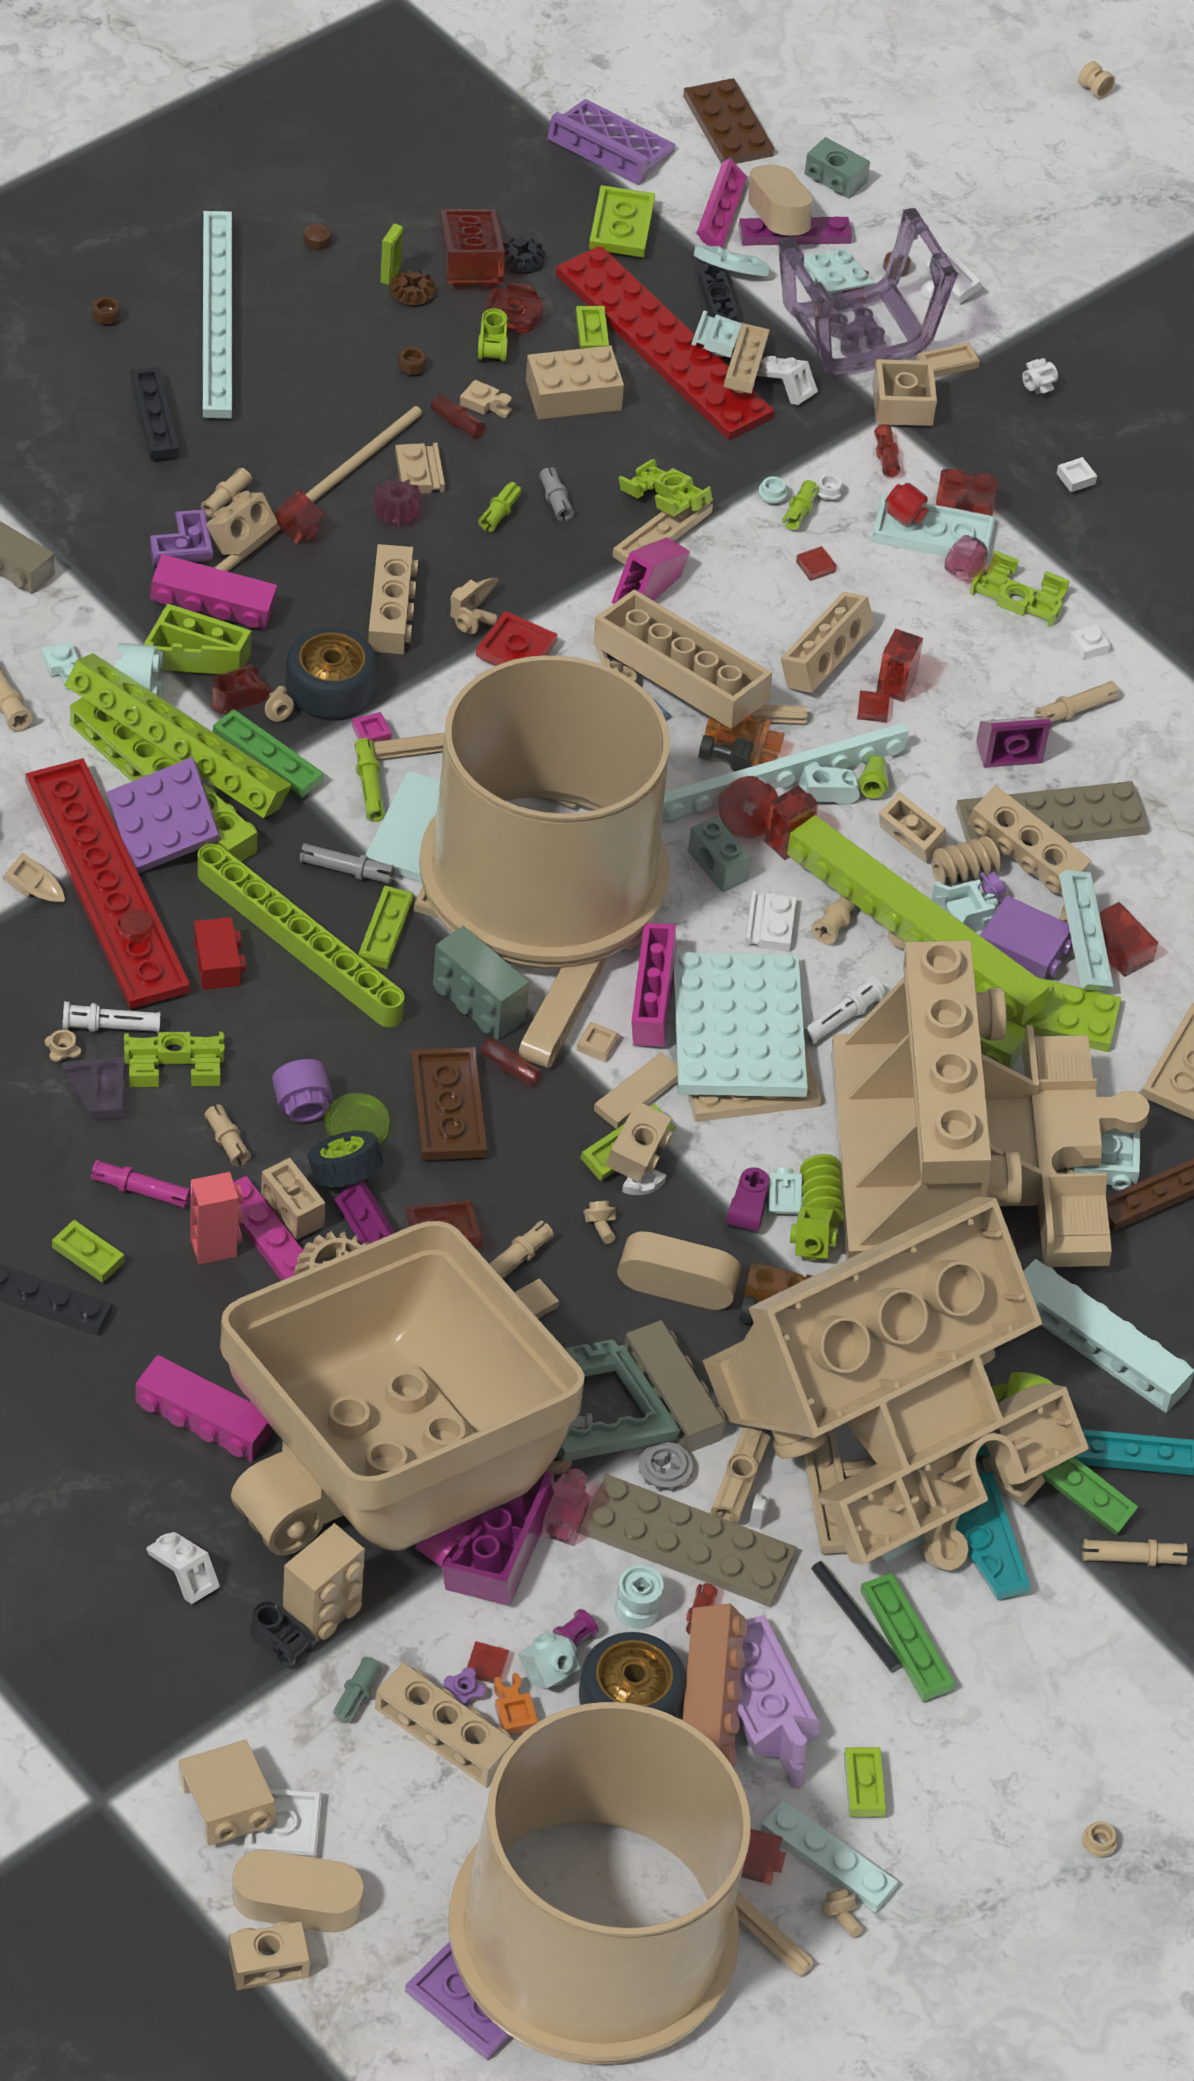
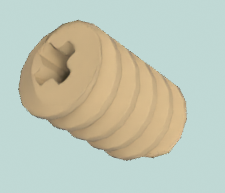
M983 836L979 840L971 839L967 843L960 842L956 846L949 845L945 849L937 848L932 856V869L935 881H940L944 885H946V877L949 883L954 885L957 883V875L962 882H966L968 880V872L972 878L977 879L980 870L987 876L991 873V866L997 873L1000 871L1001 866L999 851L993 840L988 836Z

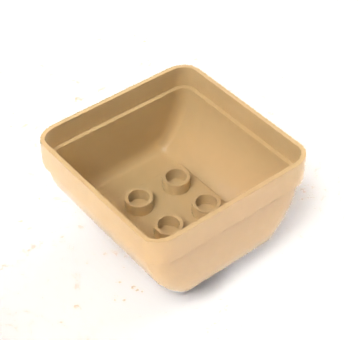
M426 1221L403 1229L239 1298L229 1304L222 1315L220 1350L229 1364L231 1374L237 1386L283 1440L282 1452L249 1467L238 1478L231 1492L232 1504L242 1515L248 1517L249 1525L253 1530L262 1535L263 1542L275 1555L286 1556L296 1553L316 1538L323 1524L343 1515L362 1537L374 1545L391 1551H400L526 1494L545 1473L562 1447L571 1422L576 1419L581 1410L585 1376L581 1367L465 1236L449 1223Z

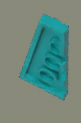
M993 1471L981 1473L979 1476L987 1493L988 1501L961 1514L956 1524V1530L963 1534L967 1540L968 1556L997 1600L1031 1592L1030 1583Z

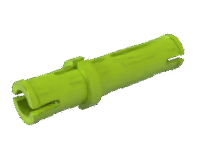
M361 738L354 744L358 763L356 764V773L361 779L366 818L369 821L372 819V822H379L386 815L378 775L380 763L375 757L373 740L370 739L368 741V738Z

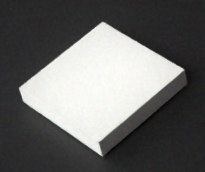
M269 1788L275 1800L277 1825L267 1827L262 1831L245 1834L244 1855L255 1850H269L316 1858L322 1792Z

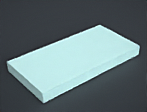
M881 495L871 542L986 564L995 516L927 503L925 508L929 512L919 524L914 521L909 526H903L886 511L887 503L884 501L888 495Z
M407 771L365 855L369 857V860L394 865L395 874L422 882L419 867L421 843L430 821L437 813L440 780Z

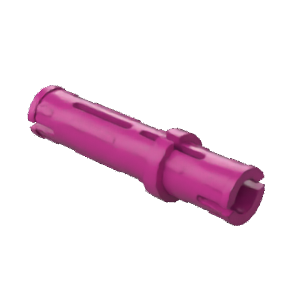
M97 1159L92 1169L94 1173L91 1174V1180L116 1186L118 1191L124 1193L127 1190L183 1209L186 1208L190 1198L187 1195L191 1194V1188H185L134 1172L133 1168L129 1166L121 1168Z

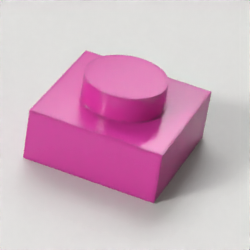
M381 712L352 719V728L358 740L361 738H368V741L371 739L373 742L391 740L392 733Z

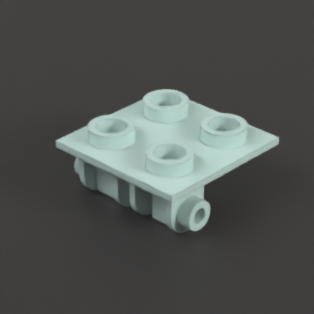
M846 248L800 256L804 263V274L811 279L819 292H823L822 294L828 303H839L841 301V293L844 290L874 285L873 280Z

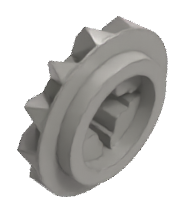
M672 1442L652 1444L640 1455L639 1473L643 1475L645 1484L651 1483L655 1485L657 1490L663 1487L669 1488L672 1491L676 1486L681 1485L684 1487L686 1481L692 1475V1458L678 1444ZM667 1459H670V1469L667 1470V1473L661 1474V1466L667 1462Z

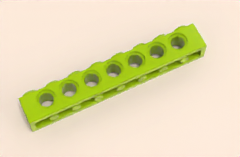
M92 653L76 660L64 686L178 762L193 757L202 778L262 818L280 809L292 786L290 783L96 654Z
M84 698L70 705V726L131 782L179 763ZM203 783L222 839L213 844L220 845L240 862L244 861L257 852L258 833L253 824L241 818L232 805L226 804L220 799L211 786H206Z

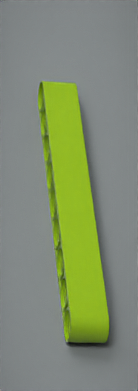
M206 844L199 849L197 874L202 883L378 1024L390 1028L402 1022L405 996L399 987L218 844Z

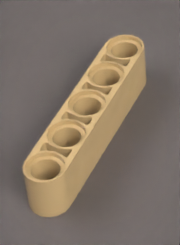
M606 958L585 964L561 967L524 1035L519 1048V1059L548 1069L551 1068L603 971Z

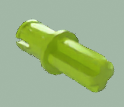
M510 482L497 497L491 499L490 507L478 520L482 529L493 532L501 519L510 514L511 506L522 493L521 487L517 486L515 482Z

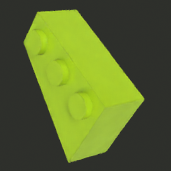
M167 603L144 645L157 646L159 651H164L163 668L159 670L240 675L251 655V630Z

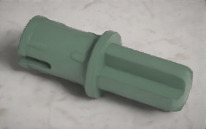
M363 1657L352 1679L345 1682V1691L333 1711V1714L338 1717L339 1721L351 1722L363 1700H367L370 1697V1688L382 1670V1666L377 1660L371 1657Z

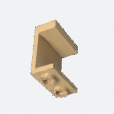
M247 1739L178 1760L180 1784L184 1793H192L204 1820L208 1846L227 1842L235 1837L254 1831H262L267 1827L277 1825L275 1800Z

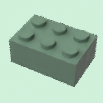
M464 925L436 944L433 985L439 994L448 997L456 1004L461 1013L471 1017L483 1032L489 1033L497 1041L526 1022L529 981Z

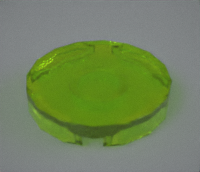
M362 1093L345 1094L335 1099L327 1109L325 1129L329 1133V1137L353 1130H367V1132H373L377 1136L380 1144L388 1133L390 1123L388 1110L380 1100L371 1095Z

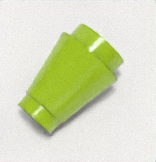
M881 756L869 758L858 781L862 794L868 798H879L888 790L886 761Z

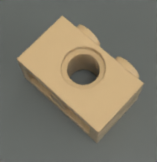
M900 792L879 813L880 827L926 864L932 859L933 852L937 848H942L947 843L946 828Z
M637 1101L610 1151L605 1166L638 1182H641L645 1172L652 1174L660 1156L655 1154L658 1147L665 1149L673 1133L668 1130L672 1117ZM637 1141H642L646 1145H641Z
M282 1921L274 1924L272 1927L260 1929L243 1928L236 1933L229 1934V1956L236 1990L309 1978L310 1958L301 1921L295 1923ZM264 1950H273L276 1953L274 1955L267 1956L262 1954L261 1952Z

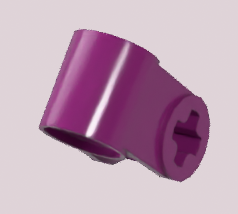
M751 1167L742 1172L735 1196L731 1200L726 1225L759 1232L769 1186V1177L764 1170Z

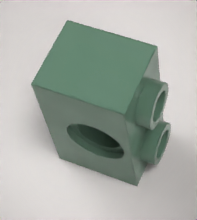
M825 137L807 153L804 174L849 199L867 183L870 161Z
M717 816L691 828L688 853L722 892L748 881L752 857Z

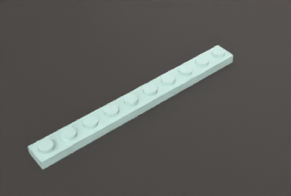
M204 211L203 418H232V212Z
M904 722L667 791L664 797L662 822L676 820L695 812H703L722 804H730L753 795H761L764 792L780 787H788L800 781L805 766L846 769L861 763H868L869 758L872 756L885 757L896 755L905 751L909 730Z

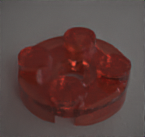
M508 283L507 288L499 290L498 286L489 293L486 310L496 308L504 311L507 315L508 330L528 333L531 331L532 326L536 325L542 317L543 300L542 298L540 300L537 297V291L528 285ZM514 305H518V306H519V308H511V307H513Z
M745 776L736 779L728 784L719 794L720 818L735 837L750 839L768 833L774 827L776 819L780 814L781 805L776 790L769 783L766 784L755 776ZM746 799H748L749 803H755L756 809L752 811L753 816L743 810Z

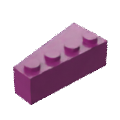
M545 1471L526 1494L487 1511L479 1517V1524L469 1536L465 1535L458 1544L459 1549L452 1558L448 1557L441 1565L445 1590L508 1606L511 1605L557 1497L554 1474L552 1472Z

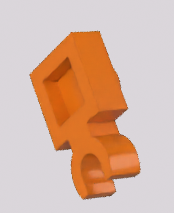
M517 1673L512 1675L513 1686L511 1687L503 1686L500 1677H495L494 1692L500 1698L495 1699V1710L501 1728L508 1732L509 1735L524 1733L539 1722L530 1693L519 1694L521 1678Z

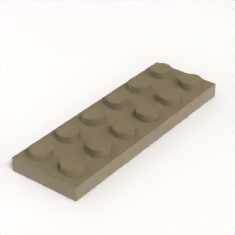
M1133 781L1008 794L1069 843L1147 835L1148 824ZM983 797L957 800L956 811L966 842L971 839L979 840L983 837L977 834L971 825L967 823L973 808ZM998 822L1003 827H1009L1004 822ZM1022 841L1025 845L1033 846L1029 841Z
M609 1474L605 1475L580 1526L579 1533L768 1607H771L797 1548L786 1542Z

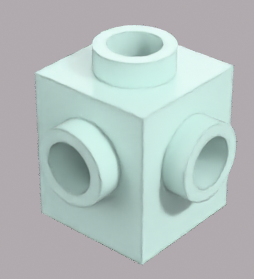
M551 1632L537 1636L533 1640L534 1644L518 1653L530 1683L548 1689L551 1686L561 1685L570 1680L572 1673L581 1669L576 1658L578 1650L572 1640Z

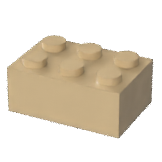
M611 346L530 354L527 356L526 383L538 419L622 410L624 384Z
M335 1523L284 1565L283 1609L298 1622L303 1623L310 1629L316 1639V1643L321 1639L326 1640L336 1630L337 1625L346 1617L348 1619L352 1618L362 1605L365 1549Z

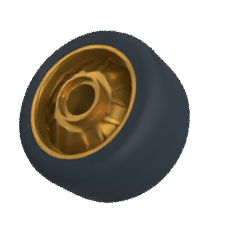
M323 627L303 634L291 646L286 660V687L289 696L301 710L320 718H345L364 709L374 696L377 683V659L371 645L359 634L344 628Z
M623 1632L609 1636L594 1646L584 1661L579 1685L580 1705L598 1702L631 1703L651 1707L679 1718L685 1698V1669L677 1653L667 1643L655 1636L641 1632Z

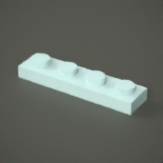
M1065 870L1059 874L1081 989L1106 992L1114 986L1091 872Z
M784 1800L780 1802L761 1825V1832L841 1889L847 1888L848 1894L855 1893L856 1900L875 1913L897 1889V1880Z

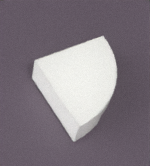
M656 1170L652 1174L645 1172L641 1182L628 1177L623 1185L622 1192L630 1195L652 1193L665 1183L666 1174Z
M756 1493L749 1527L758 1529L763 1527L769 1503L768 1496Z

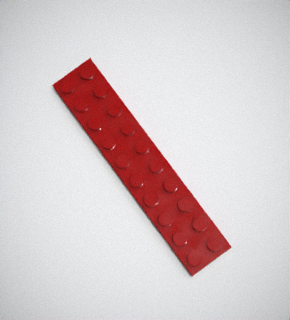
M598 246L556 266V275L588 306H604L606 323L728 441L774 418L775 410L754 390H752L751 394L746 392L738 393L724 387L729 367L718 356L712 354L709 350L703 349V344L696 343L695 346L691 345L695 334L603 247Z
M84 758L25 773V782L129 1009L190 993V983Z

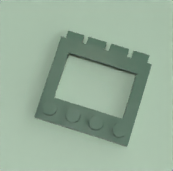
M611 1339L591 1343L590 1346L584 1344L564 1348L581 1367L585 1376L616 1371L645 1416L638 1419L631 1416L617 1418L616 1423L605 1424L602 1421L589 1423L586 1429L581 1430L569 1427L562 1447L557 1453L561 1462L677 1440L681 1430L624 1345L618 1346Z

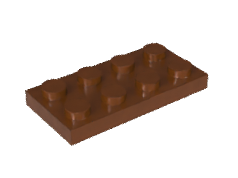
M734 78L684 88L683 97L721 164L729 158L735 164L773 156L774 147Z
M475 1047L411 1050V1066L422 1160L487 1157Z

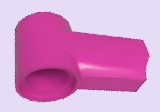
M480 1515L417 1543L415 1546L416 1550L441 1567L448 1557L452 1558L459 1549L458 1544L464 1536H469L479 1524L478 1519Z

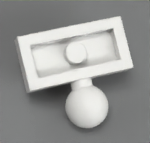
M948 248L925 264L927 271L937 280L927 281L922 285L921 296L926 301L935 302L940 300L943 290L946 289L959 303H962L982 288L981 281Z

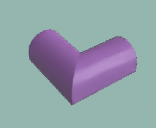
M205 509L175 512L178 533L150 536L153 566L158 565L161 554L193 563L208 562L213 558L210 534L205 525L207 523Z

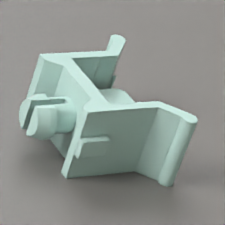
M979 879L952 887L941 884L940 881H935L931 900L944 910H947L948 913L974 932L985 929L993 917L995 909L998 907V900L995 898V894L988 893L982 897L979 891L981 883Z

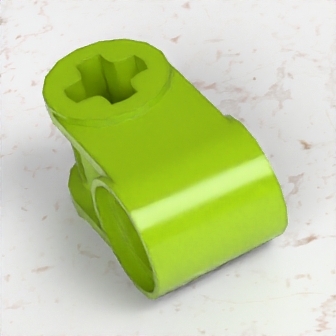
M493 308L483 313L477 360L482 361L483 358H493L506 362L508 337L506 336L507 315L504 311Z

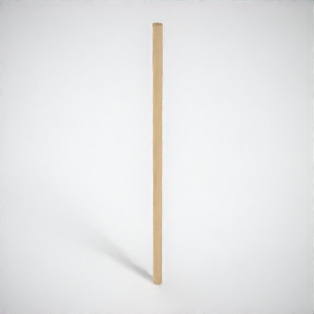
M417 406L410 409L276 518L278 523L240 554L229 555L215 568L229 572L422 415L421 409Z

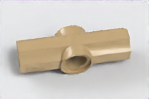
M743 1427L734 1452L727 1462L726 1472L713 1503L711 1514L733 1523H739L749 1494L754 1489L755 1478L770 1442V1436L762 1428Z

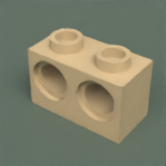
M243 491L233 498L234 502L227 507L217 510L214 513V518L205 524L221 555L240 554L278 523L263 492L250 493L249 491Z
M291 1158L262 1171L261 1195L296 1240L324 1227L325 1202Z

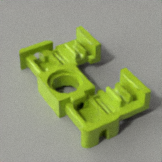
M655 459L649 460L635 470L636 476L631 480L623 476L618 478L620 489L636 498L644 495L643 492L655 488L656 493H658L655 495L657 508L674 517L692 506V511H697L702 508L703 503L708 504L713 501L710 486L701 490L693 485L692 477L674 468L667 472L657 468Z
M995 550L992 561L987 569H980L974 577L970 594L973 596L974 592L986 595L997 601L996 606L1021 616L1028 613L1048 621V627L1053 626L1056 617H1059L1061 613L1062 599L1068 591L1070 580L1045 571L1041 583L1042 589L1041 591H1036V589L1008 578L1010 574L1014 575L1016 573L1019 560ZM1009 595H1020L1023 598V600H1012L1009 597Z
M158 1032V1037L150 1038L129 1037V1033L124 1035V1062L129 1064L130 1087H159V1069L154 1067V1065L195 1064V1069H191V1086H220V1063L224 1062L225 1051L223 1032H219V1036L193 1037L190 1036V1032ZM170 1045H179L182 1047V1049L179 1051H170L166 1047Z

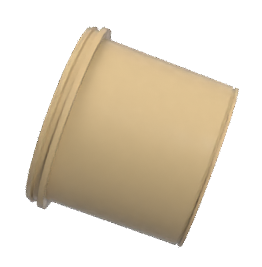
M532 656L515 659L492 667L471 680L459 692L446 718L437 813L430 821L424 833L419 857L421 881L428 901L436 915L452 933L464 925L507 963L531 968L559 969L599 959L602 960L619 952L636 940L643 933L644 926L653 921L665 899L669 881V860L665 844L661 838V826L670 737L661 709L641 686L624 674L589 660L567 656ZM521 798H551L574 802L594 810L581 813H549L527 809L507 801Z
M598 1702L567 1708L546 1717L526 1730L504 1754L491 1783L479 1841L466 1857L453 1886L449 1905L448 1930L453 1959L469 1994L494 2024L517 2041L540 2053L577 2063L614 2064L633 2061L651 2056L681 2041L701 2025L722 1999L731 1981L739 1950L740 1929L735 1902L748 1852L751 1820L746 1794L737 1773L725 1755L709 1738L683 1720L651 1707L621 1702ZM571 1823H594L619 1827L655 1841L679 1858L696 1877L707 1901L684 1916L658 1925L639 1928L597 1925L565 1914L542 1900L520 1879L504 1852L527 1835L552 1826Z

